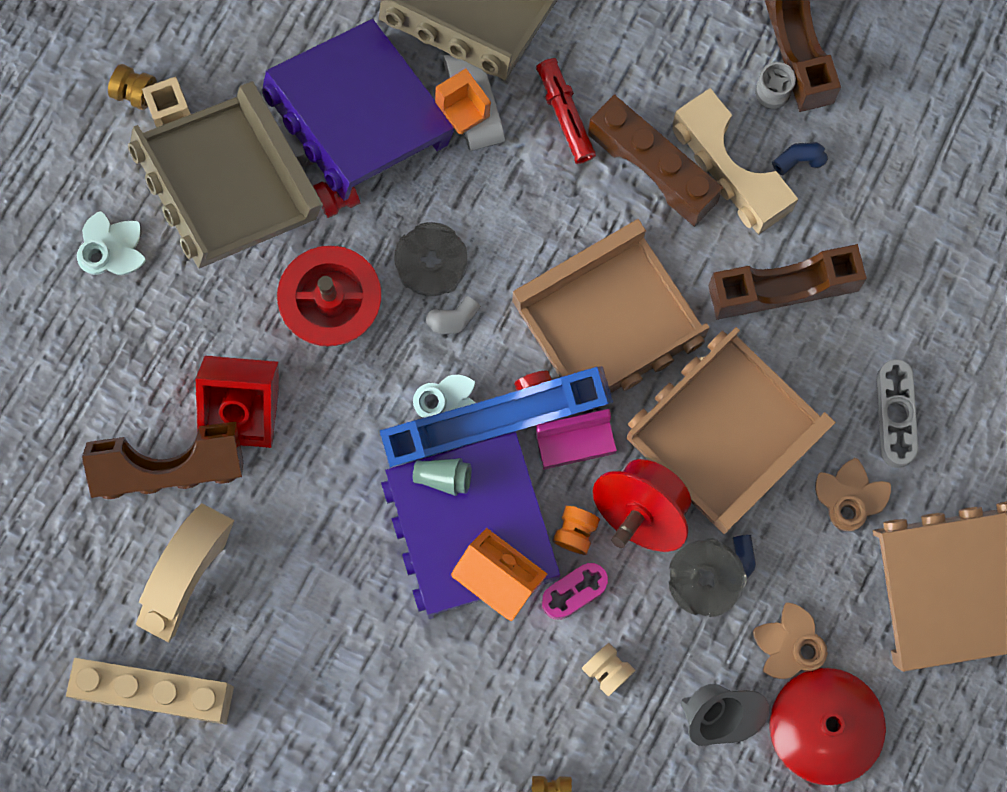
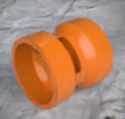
M565 506L562 514V527L556 530L552 542L568 551L587 555L591 545L589 537L592 532L597 530L600 518L583 509Z

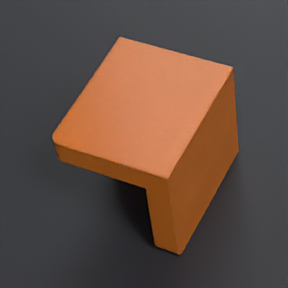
M466 68L436 86L435 103L458 134L465 133L490 117L491 101Z

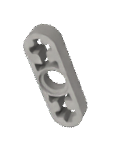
M893 359L887 361L881 367L876 377L881 456L886 464L894 468H902L910 464L918 453L914 377L909 364L903 360ZM894 369L896 374L903 376L904 379L897 385V395L887 398L886 394L891 395L894 391L893 380L886 379V376ZM892 404L903 406L907 412L906 421L902 423L891 421L887 415L888 406ZM907 429L908 433L904 432L900 436L901 447L908 448V452L900 459L897 452H891L890 448L897 443V432Z

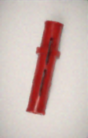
M556 58L542 61L536 66V70L547 92L545 99L548 105L553 106L574 156L575 164L585 163L596 156V151L593 149L572 99L574 94L572 87L566 85Z

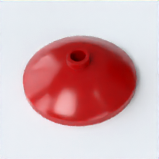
M818 668L813 671L803 672L791 679L776 696L769 717L771 741L780 760L798 777L819 785L844 784L859 778L876 762L885 741V717L878 698L869 686L858 677L839 669ZM829 717L835 718L838 722L836 732H830L826 728V720Z

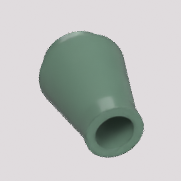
M462 458L434 461L417 460L413 470V482L457 496L459 493L466 494L471 482V464L464 463Z

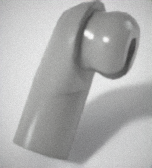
M466 296L456 310H431L426 316V324L439 334L460 333L481 306L474 299Z

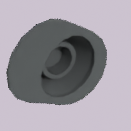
M718 684L705 685L698 689L692 697L683 698L681 701V707L685 711L689 724L688 735L690 740L698 746L744 741L755 735L763 727L769 715V704L766 698L759 692L749 690L730 691Z

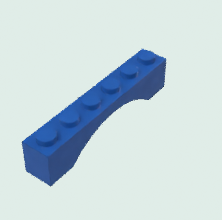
M599 366L492 399L380 430V435L389 466L393 467L611 404L613 399L604 368Z

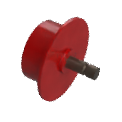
M636 459L629 462L622 472L612 471L604 473L594 483V502L603 518L617 531L611 539L616 547L624 548L630 540L641 547L653 551L671 552L682 547L687 540L688 524L685 514L691 506V496L682 480L665 466L650 460Z

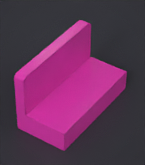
M610 409L536 425L535 435L543 470L616 454L617 450L610 425Z

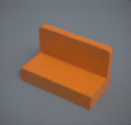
M488 528L468 546L451 573L455 580L509 621H513L528 598L548 575Z

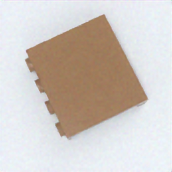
M639 219L634 220L513 291L512 302L560 377L603 366L610 392L612 393L621 387L626 391L643 380L641 375L651 369L659 372L674 362L672 357L683 350L689 354L705 343L703 338L706 337L709 330L708 324L701 325L645 240L646 230Z
M737 327L728 335L721 331L708 344L707 347L711 352L702 360L697 356L691 360L681 371L685 377L676 386L668 383L655 396L654 399L658 404L649 413L644 408L638 412L628 423L631 430L626 438L648 460L659 463L676 474L687 487L691 496V503L723 534L836 423L825 412L819 416L737 336L740 332Z
M1007 501L997 503V510L983 512L982 507H969L958 510L959 516L945 518L944 513H932L922 515V522L907 524V519L889 520L883 522L884 528L873 530V536L878 537L880 540L896 649L891 650L893 665L901 671L1007 654Z

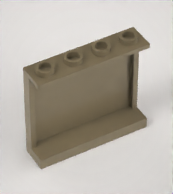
M381 0L379 20L392 28L399 29L418 38L423 43L430 44L449 53L456 59L466 61L482 69L487 74L495 75L506 81L558 0Z
M253 81L241 85L235 98L142 133L138 125L133 126L131 140L128 143L130 155L136 164L141 163L146 172L145 179L150 192L153 195L158 194L164 205L162 209L167 223L171 227L175 226L181 236L180 244L187 258L194 259L199 269L317 219L323 204Z

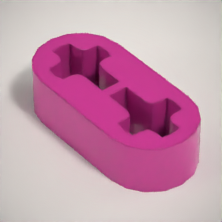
M587 563L549 586L543 594L542 608L550 618L562 620L600 597L608 584L606 571L600 565ZM588 572L591 576L595 574L600 576V579L597 581V590L593 591L589 586L578 592L576 587L584 581L583 573ZM569 591L573 593L574 596L565 603L567 608L565 611H561L558 607L553 610L549 607L553 600L552 593L556 592L559 596H563Z

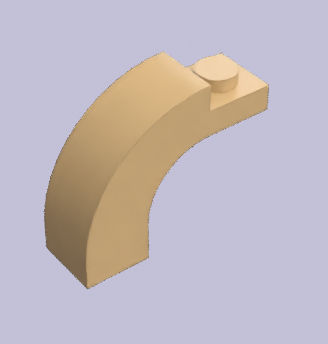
M203 503L186 518L163 551L144 588L139 601L142 604V608L136 622L138 627L168 643L176 635L196 584L210 563L224 550L235 520Z

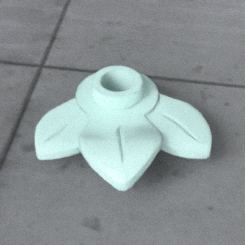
M99 211L84 224L82 229L84 243L78 249L77 261L85 272L98 275L109 271L116 275H126L138 270L145 263V257L135 250L141 234V226L138 221H123L110 225L105 214ZM101 253L102 259L99 262H91L93 254Z
M450 375L439 384H424L414 394V409L419 416L425 418L474 404L476 402L468 396L474 389L475 381L463 375ZM430 394L436 395L439 400L438 406L434 409L429 408L426 404V398Z

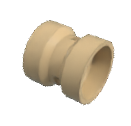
M607 643L582 667V670L589 677H595L600 682V689L608 697L636 671L628 662H622L617 657V650L610 643Z

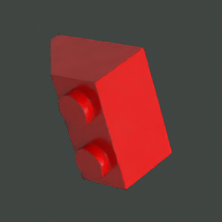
M204 356L196 376L197 432L199 426L236 421L242 446L272 448L279 394L278 361Z

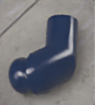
M817 142L795 143L773 160L772 165L780 175H785L796 164L803 161H809V165L813 168H820L827 163L828 156L824 152L825 147Z
M751 535L733 537L736 558L729 567H723L719 572V579L723 586L727 588L742 586L754 572L756 561Z

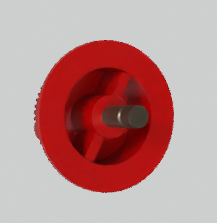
M321 246L300 254L285 269L277 290L279 312L291 332L308 343L327 347L349 343L364 334L378 315L382 297L380 282L371 264L357 252L340 246Z

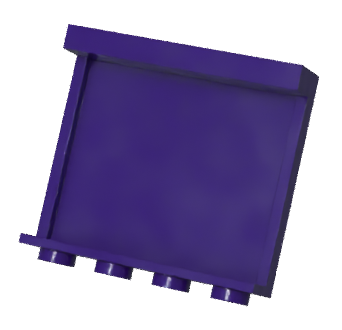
M370 19L266 70L262 87L265 101L269 106L276 108L282 117L287 131L291 135L295 134L303 145L307 158L312 163L318 165L324 173V178L329 188L337 191L343 201L349 198L352 187L432 145L436 151H439L448 146L455 130L435 103L434 98L374 19Z
M516 431L418 460L434 461L462 458L464 463H470L472 468L471 482L466 494L459 493L457 496L423 484L414 483L413 470L416 461L385 469L388 480L381 482L387 504L395 502L398 516L391 518L397 539L405 538L409 552L402 554L408 576L416 574L419 584L418 589L412 590L418 612L426 610L429 619L434 618L435 614L482 601V599L455 580L451 573L468 546L486 528L545 571L548 575L543 581L544 584L560 579V572Z

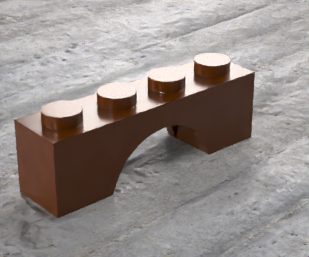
M765 0L783 61L795 73L796 80L793 93L799 112L834 104L841 85L831 54L827 55L822 50L816 37L811 17L810 0Z
M615 94L590 118L588 136L614 158L621 157L627 159L642 169L660 188L667 204L694 227L718 203L723 187Z
M858 244L821 251L807 260L780 268L755 269L751 266H744L714 272L708 287L716 320L859 292L867 277Z
M236 421L199 426L197 436L189 449L169 459H154L137 452L125 437L87 442L82 455L91 498L102 497L104 499H116L123 496L124 493L139 491L142 494H152L160 491L162 488L175 486L180 489H189L197 486L199 483L211 481L225 484L242 477L244 464Z

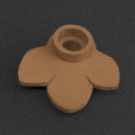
M853 458L839 469L836 477L820 472L816 479L815 491L819 501L829 508V517L833 525L843 531H854L865 523L867 516L878 514L886 507L891 494V484L884 481L869 483L859 459ZM843 507L852 509L854 514L852 519H845L842 516L841 509Z
M788 602L784 604L781 623H767L753 630L757 645L770 656L765 662L763 672L771 677L788 679L800 670H816L826 661L827 646L824 640L815 634L813 617L796 604ZM808 645L813 649L814 655L812 659H805L801 655L802 646Z

